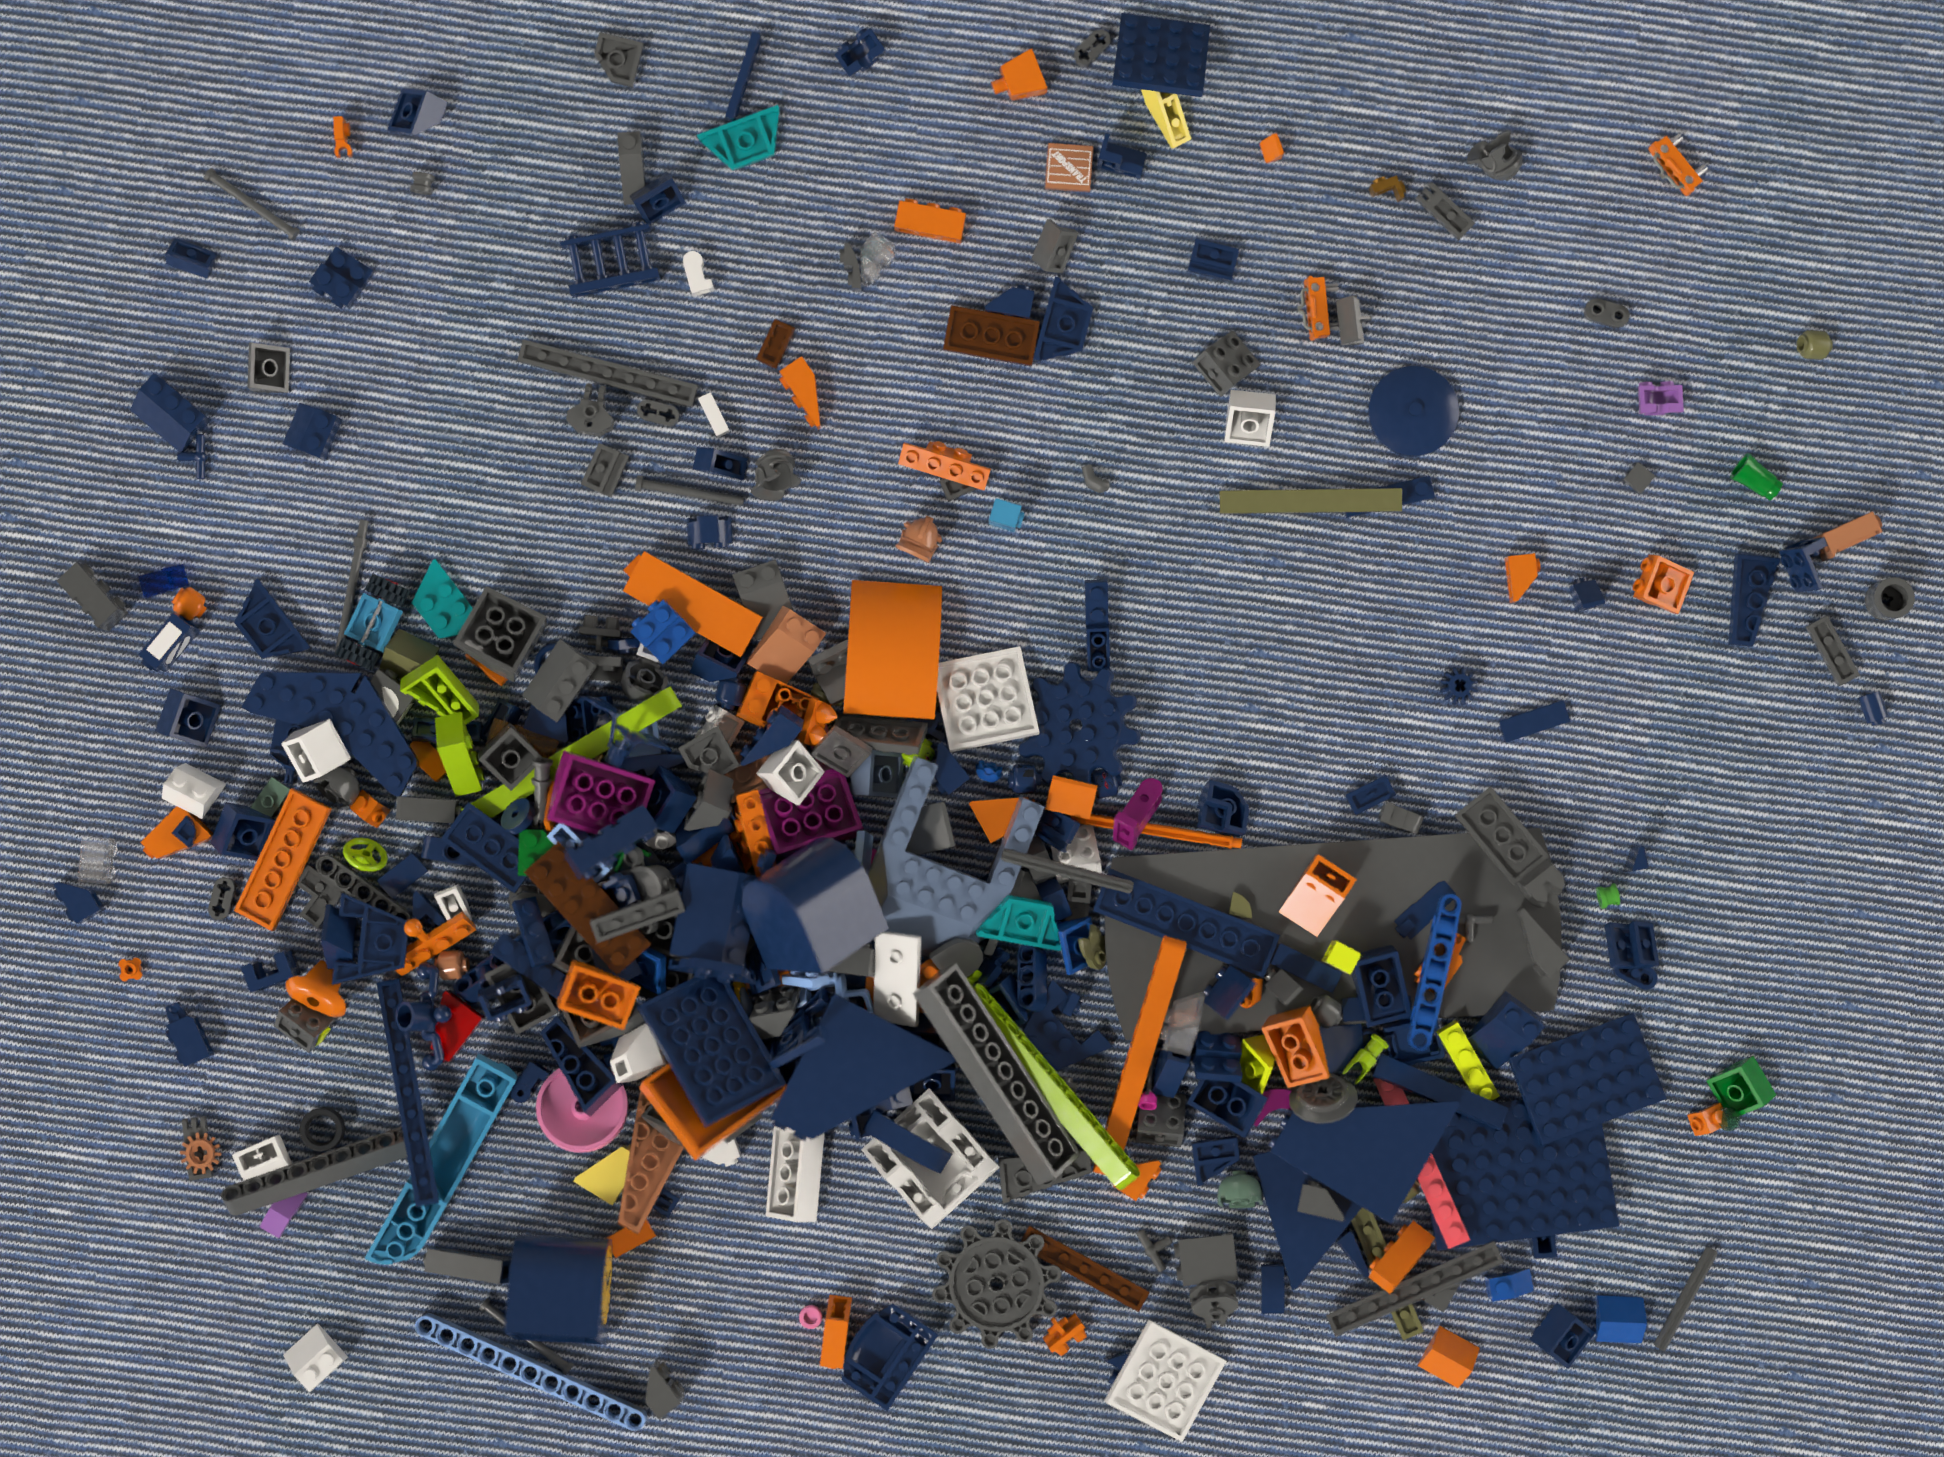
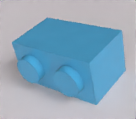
M995 498L989 518V525L1015 533L1016 527L1021 528L1025 513L1021 512L1022 506Z

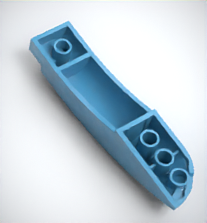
M480 1053L477 1055L429 1141L439 1203L416 1208L410 1176L364 1259L377 1264L390 1265L412 1258L423 1248L517 1080L516 1073L502 1062L498 1064Z

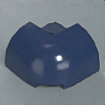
M1209 780L1199 797L1197 808L1200 810L1197 827L1213 831L1216 834L1234 835V837L1243 836L1246 834L1249 804H1246L1244 797L1238 792L1239 789L1228 784Z

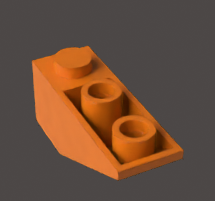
M801 356L779 371L782 376L779 378V381L785 390L791 389L794 394L791 398L798 409L804 408L807 413L804 417L811 428L816 426L819 430L821 429L816 378Z

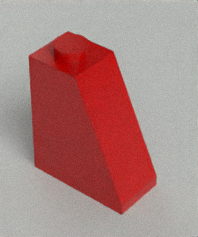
M450 990L443 993L440 1005L448 1006L451 1009L452 1016L449 1021L445 1023L438 1022L435 1026V1032L441 1038L444 1053L443 1063L445 1060L451 1062L485 1018Z

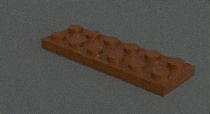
M558 842L524 873L617 976L650 947L651 943L638 929L597 943L590 919L618 910L619 908L592 878L588 880L585 878L579 880L564 858L566 848Z

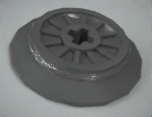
M1330 1074V1077L1327 1079L1295 1086L1289 1094V1105L1295 1115L1305 1121L1314 1123H1332L1343 1119L1354 1110L1358 1102L1357 1090L1352 1083L1334 1074Z

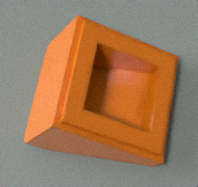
M1277 133L1260 142V148L1266 163L1282 159L1284 150Z

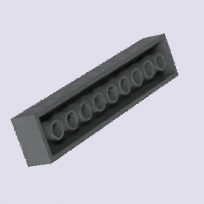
M957 963L938 971L912 994L1037 1185L1056 1179L1081 1153Z

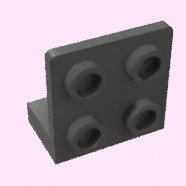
M1234 331L1229 332L1208 347L1192 362L1220 397L1261 365Z
M848 639L808 658L812 674L831 706L844 701Z
M292 998L278 1011L274 1027L310 1053L315 1048L319 1035L337 1018L310 1009Z
M1176 1093L1174 1098L1155 1094L1157 1097L1156 1109L1144 1110L1139 1108L1135 1143L1181 1147L1184 1136L1186 1095Z

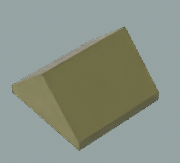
M398 629L385 647L379 669L386 670L388 668L398 675L397 678L401 680V678L435 657L440 648Z

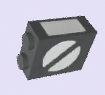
M388 668L386 670L378 669L371 682L399 726L417 699L400 691L401 681L397 679L398 675Z

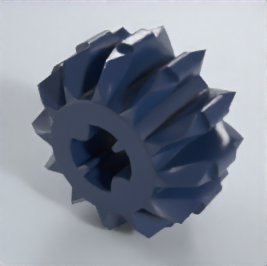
M1456 667L1452 668V674L1446 671L1444 676L1448 680L1441 679L1439 682L1442 685H1446L1445 688L1439 690L1440 693L1447 691L1448 694L1444 697V700L1447 701L1453 697L1452 705H1456L1458 699L1461 705H1465V697L1472 701L1474 697L1470 692H1478L1477 688L1472 687V685L1478 683V680L1471 681L1470 678L1474 673L1471 671L1465 675V667H1462L1459 673ZM1455 681L1463 683L1461 686L1462 692L1461 690L1456 691L1454 689L1456 687Z

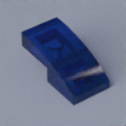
M183 564L138 576L144 599L189 586Z

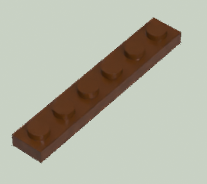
M1028 1226L1020 1242L1027 1240L1033 1234L1042 1236L1044 1246L1039 1251L1037 1257L1058 1266L1064 1272L1133 1310L1140 1311L1150 1293L1148 1290L1036 1228Z

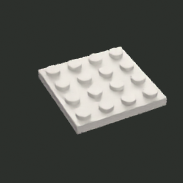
M1020 646L939 663L937 695L950 752L1039 734Z
M1148 1320L1104 1401L1183 1442L1223 1369L1226 1360Z

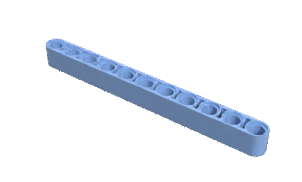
M426 1313L418 1318L415 1323V1330L420 1336L629 1430H640L647 1421V1413L642 1407L573 1376L564 1375L563 1372L437 1315ZM427 1319L431 1321L432 1329L429 1331L425 1330L422 1327V1320ZM450 1329L453 1332V1339H445L442 1333L443 1330ZM465 1338L473 1340V1349H467L464 1346L463 1341ZM485 1348H492L495 1351V1357L487 1358L484 1354ZM505 1358H514L516 1367H508L505 1364ZM526 1367H534L537 1370V1376L529 1377L526 1373ZM547 1377H556L558 1385L554 1387L548 1385ZM575 1385L579 1389V1394L577 1396L570 1395L568 1393V1386ZM592 1394L597 1395L600 1403L592 1405L588 1397ZM617 1404L621 1408V1413L617 1415L612 1414L609 1406ZM633 1413L639 1414L642 1422L634 1424L630 1420V1415Z

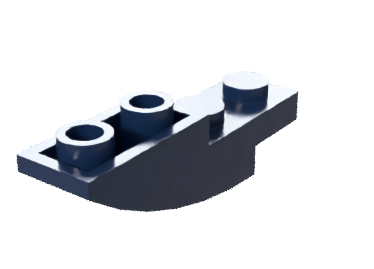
M1107 579L1084 580L1087 671H1100L1103 668L1110 669Z

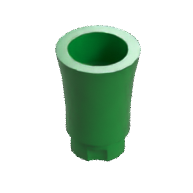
M1750 453L1741 458L1730 475V479L1753 490L1761 497L1764 496L1769 501L1776 497L1783 485V482L1777 479V476L1762 466Z

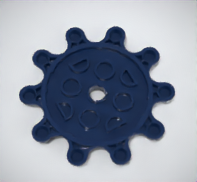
M1069 662L1064 666V678L1059 684H1051L1046 678L1041 676L1035 678L1032 688L1038 695V703L1034 706L1039 734L1030 736L1028 740L1022 742L1018 747V753L1023 758H1030L1036 755L1043 758L1045 765L1041 772L1042 781L1051 784L1053 775L1059 776L1061 773L1068 772L1073 776L1074 780L1091 784V774L1097 768L1105 769L1112 776L1121 774L1123 764L1117 757L1118 748L1125 744L1136 745L1141 739L1140 732L1137 729L1129 728L1124 722L1125 714L1133 710L1137 705L1136 697L1129 693L1119 697L1111 693L1110 686L1114 680V674L1108 668L1101 669L1094 679L1086 680L1081 675L1080 666L1075 662ZM1076 719L1081 720L1083 724L1081 730L1077 732L1072 731L1070 727L1072 722Z

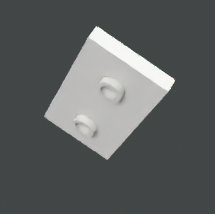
M884 931L875 937L873 1014L890 1023L913 1027L919 1025V1003L912 993L920 987L921 936Z

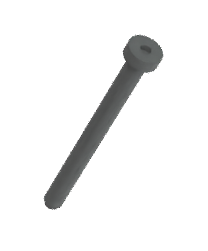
M637 475L635 491L641 492L642 489L735 505H743L744 498L741 496L644 480V476Z

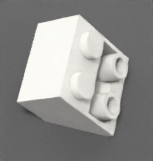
M330 719L294 731L281 743L303 783L321 777L351 759Z
M280 1134L232 1154L243 1180L292 1164Z

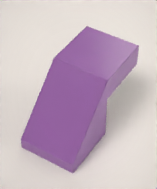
M304 1192L273 1203L259 1227L280 1238L291 1218L299 1211L308 1193Z

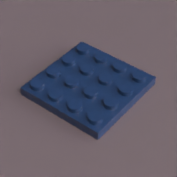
M1121 13L1112 86L1202 97L1210 25Z

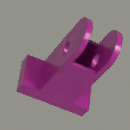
M1154 778L1145 779L1123 811L1117 813L1114 818L1113 841L1130 850L1134 849L1137 844V838L1161 804L1163 786L1160 781Z

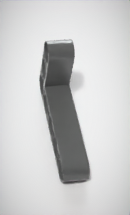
M322 856L318 859L316 863L317 871L352 898L378 908L379 902L384 899L388 902L387 913L395 916L403 913L407 920L413 918L409 910L337 857ZM328 859L333 862V869L330 872L325 871L323 867L324 862ZM345 873H349L352 877L351 883L347 886L342 883V876ZM364 886L370 890V895L367 899H363L360 895V890Z

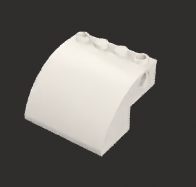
M930 1088L915 1100L913 1105H910L894 1119V1122L930 1143H934L952 1153L941 1174L915 1162L876 1138H873L861 1149L884 1179L901 1194L917 1216L931 1229L1000 1168L982 1145Z

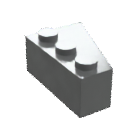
M76 562L57 582L74 601L76 600L82 607L81 610L95 620L93 624L97 628L110 631L129 613L124 608L126 604L120 597L116 596L114 598L109 592L111 588L102 579L98 581L93 576L95 571L87 563L83 565Z

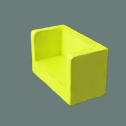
M1332 940L1321 961L1351 975L1361 954L1338 941Z

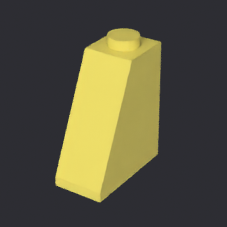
M631 1144L628 1147L626 1145L621 1146L575 1177L573 1182L613 1205L624 1189Z

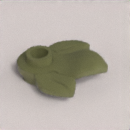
M1090 924L1089 938H1079L1078 943L1083 957L1086 958L1087 965L1092 969L1100 970L1104 968L1106 963L1105 936H1101L1097 926Z

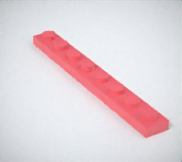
M1378 1078L1373 1079L1385 1106L1410 1104L1403 1089ZM1431 1154L1417 1179L1448 1248L1451 1249L1469 1241L1470 1238L1435 1159Z

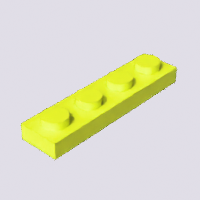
M1454 1020L1437 1030L1436 1033L1470 1092L1491 1101L1500 1096L1459 1023Z

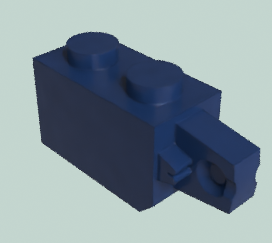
M180 1002L165 1007L169 1024L166 1025L168 1029L166 1035L170 1043H174L177 1049L175 1055L180 1064H183L184 1067L191 1066L215 1055L198 1017L194 1015L188 1016Z

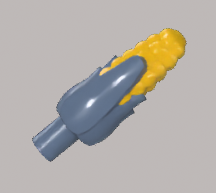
M733 981L734 993L750 1019L754 1006L750 993L747 992L746 985L743 982Z

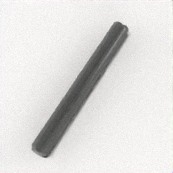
M1706 1247L1654 1342V1346L1660 1350L1665 1351L1718 1255L1716 1250Z

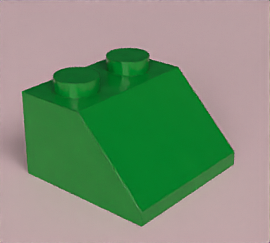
M1754 1056L1738 1061L1706 1080L1716 1099L1721 1103L1729 1120L1764 1107L1776 1096L1775 1091Z

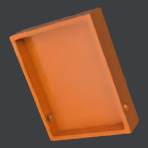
M669 1063L644 1080L639 1088L696 1161L777 1102L786 1085L706 1128Z

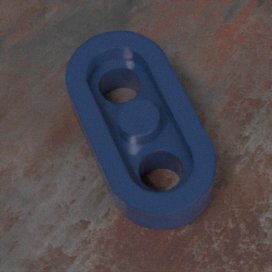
M1612 968L1616 977L1640 989H1651L1657 983V974L1652 968L1627 969L1626 972H1622L1618 968ZM1642 974H1646L1648 976V980L1646 982L1641 981Z

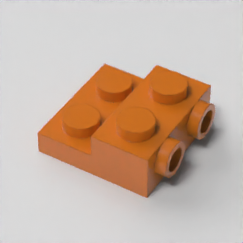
M1649 555L1641 563V570L1643 571L1640 579H1637L1633 584V591H1635L1633 597L1650 605H1656L1673 614H1679L1694 572L1659 555Z

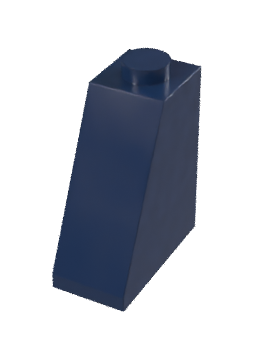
M531 704L523 728L567 743L570 739L568 710L563 718L556 722Z
M731 809L728 818H723L718 826L688 831L684 829L686 818L683 819L676 829V848L686 864L691 863L720 842L723 835H729L735 831L734 820L737 817L733 809Z
M1169 1024L1153 1074L1152 1092L1154 1094L1170 1098L1175 1097L1190 1065L1191 1029Z

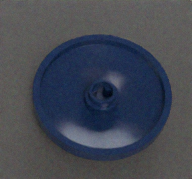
M1421 366L1401 367L1387 374L1374 388L1368 404V420L1377 440L1388 450L1408 457L1424 456L1442 447L1454 433L1459 418V403L1453 387L1436 371Z

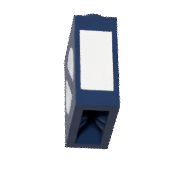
M173 612L138 654L143 659L141 663L151 671L158 672L160 670L167 672L201 630L191 621Z

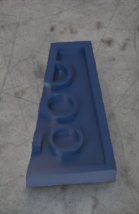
M1735 554L1728 645L1747 647L1754 645L1762 620V611L1766 607L1770 586L1773 585L1776 567L1779 566L1781 558Z

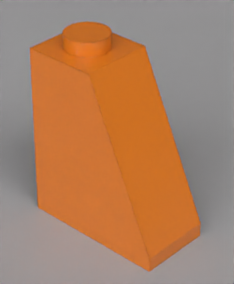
M1019 798L980 800L969 803L990 844L1004 837Z
M176 806L140 843L144 846L143 851L152 859L154 857L162 859L189 849L172 834L185 816H189L192 819L196 828V838L192 847L211 840L214 833L197 816Z
M829 1295L820 1366L829 1369H843L852 1297Z

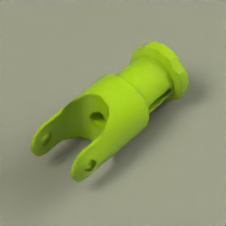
M1374 1033L1371 1035L1372 1039L1364 1049L1361 1048L1342 1073L1344 1075L1353 1064L1359 1062L1362 1066V1072L1354 1082L1355 1085L1364 1078L1377 1062L1376 1058L1383 1049L1389 1047L1381 1037Z

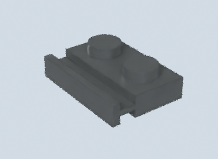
M599 443L581 485L612 498L629 460V456Z

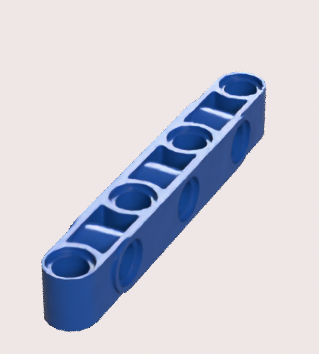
M1445 894L1439 898L1430 929L1407 1038L1408 1044L1416 1050L1423 1051L1430 1046L1437 1023L1461 910V900L1454 894ZM1447 898H1452L1455 902V907L1451 911L1446 910L1444 907V902ZM1438 943H1442L1445 947V952L1441 956H1437L1434 952V947ZM1428 988H1432L1435 992V996L1431 1001H1427L1424 998V992ZM1418 1033H1422L1425 1037L1424 1043L1420 1046L1414 1044V1037Z

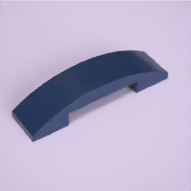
M876 1110L872 1112L863 1127V1131L882 1143L941 1174L952 1156V1153L914 1134Z

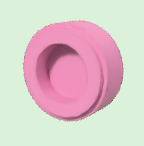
M815 1305L805 1306L799 1315L800 1323L808 1329L818 1327L822 1321L821 1310Z

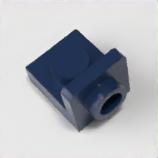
M617 873L609 877L610 881L602 884L604 889L612 888L619 909L642 900L632 874L622 875V873Z

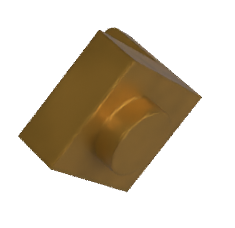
M1397 175L1388 179L1385 176L1373 180V184L1369 188L1371 197L1393 190L1397 202L1402 201L1404 193H1406L1402 180H1398Z

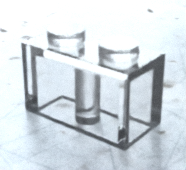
M82 836L78 882L111 884V880L115 878L116 872L115 866H113V857H116L117 844L114 843V838Z

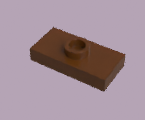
M774 319L756 361L777 370L794 334L795 327Z

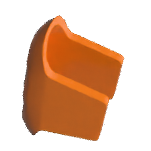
M320 960L305 976L291 977L286 981L285 988L287 993L310 1009L336 1018L342 1017L346 1013V1004L338 993L341 983L332 985L334 969H328L326 961Z

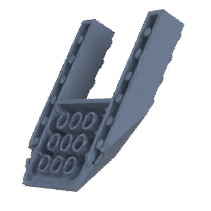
M914 755L867 875L889 927L885 931L921 936V954L930 957L929 953L953 939H973L978 944L984 939V937L976 935V930L1002 900L1011 894L1021 869L1020 865L1002 861V851L1006 848L1027 853L1044 806L1021 796L1019 797L987 881L906 851L938 768L937 764Z

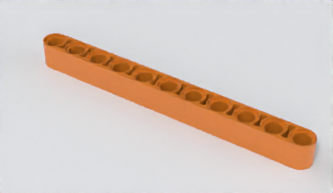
M1165 935L1159 948L1105 1126V1130L1123 1151L1125 1150L1187 945L1185 941ZM1094 1162L1093 1172L1105 1175Z

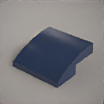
M1633 921L1629 924L1609 922L1604 925L1611 968L1640 969L1659 966L1653 923Z

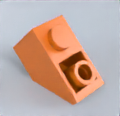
M1153 1159L1134 1163L1140 1171V1176L1126 1188L1119 1191L1134 1201H1137L1138 1198L1143 1199L1149 1190L1147 1184L1151 1178L1155 1180L1162 1170L1159 1167L1161 1165L1159 1160Z

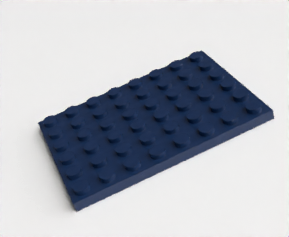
M1523 1099L1498 1102V1104L1509 1108L1500 1130L1455 1112L1432 1152L1470 1238L1469 1241L1451 1249L1486 1245L1494 1241L1495 1243L1620 1226L1602 1123L1548 1144L1540 1145ZM1430 1208L1436 1251L1448 1250L1449 1248Z

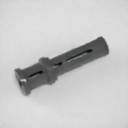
M534 758L532 760L534 777L531 780L533 786H535L533 827L538 828L540 824V828H545L544 815L548 787L552 784L550 767L553 765V760L549 758Z

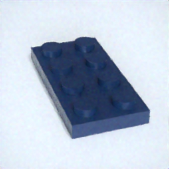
M468 802L441 840L516 894L528 877L518 876L519 839Z

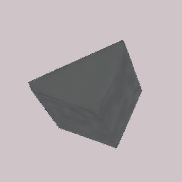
M250 342L247 388L254 393H289L290 348Z

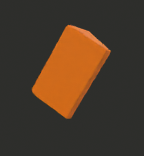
M413 741L410 744L418 757V766L434 781L439 782L447 773L438 750L429 742Z
M646 1219L639 1234L624 1227L606 1238L612 1240L613 1255L617 1258L656 1237V1234L648 1219Z

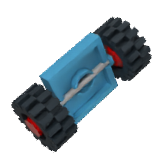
M372 573L365 590L381 598L375 599L365 593L362 594L344 632L345 635L358 640L359 644L342 637L335 652L336 655L346 659L348 662L373 671L380 654L365 647L368 645L384 653L385 647L389 643L403 611L388 605V602L385 600L403 607L410 592L397 583Z

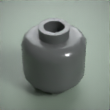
M1326 994L1315 996L1309 1003L1318 1025L1323 1028H1330L1341 1022L1343 1018L1341 1013L1342 1005Z

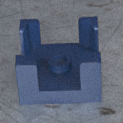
M282 951L274 954L278 969L267 973L264 972L260 962L241 966L249 992L261 991L286 982L291 977L302 976L294 951Z

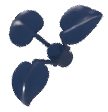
M590 696L579 697L578 700H587L599 709L607 711L612 716L610 737L607 744L609 750L604 758L606 762L616 767H621L625 757L629 756L638 743L650 744L665 749L668 754H671L672 749L658 738L646 733L631 731L623 725L616 724L619 710L607 701ZM616 727L624 736V739L622 741L616 740L613 743Z

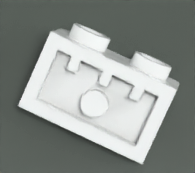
M715 705L708 712L706 722L703 728L697 731L695 738L719 726L731 747L745 721Z

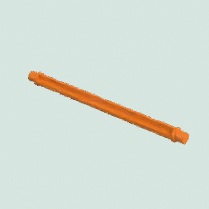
M1091 814L1089 820L1068 815L1080 824L1109 829L1114 828L1115 817ZM1147 823L1141 834L1228 847L1229 849H1232V847L1241 849L1242 839L1235 838L1234 835L1207 833L1160 824Z

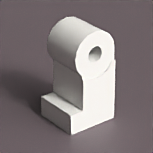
M696 251L687 252L683 258V265L693 297L715 291L712 280H705L702 270L704 261L701 255Z

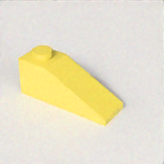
M1141 89L1146 106L1170 147L1175 148L1191 140L1178 95Z

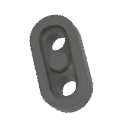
M1592 299L1584 307L1585 318L1593 323L1612 328H1621L1629 321L1630 314L1628 309L1620 304L1601 299ZM1593 307H1599L1600 313H1594ZM1615 312L1621 313L1622 318L1616 319Z

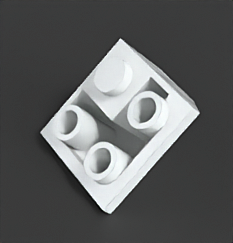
M646 1023L618 1039L610 1060L617 1083L636 1081L667 1064L663 1052Z

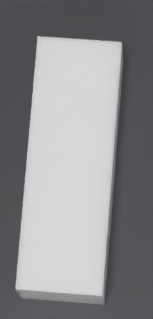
M711 392L699 397L698 400L717 438L729 433L730 430Z

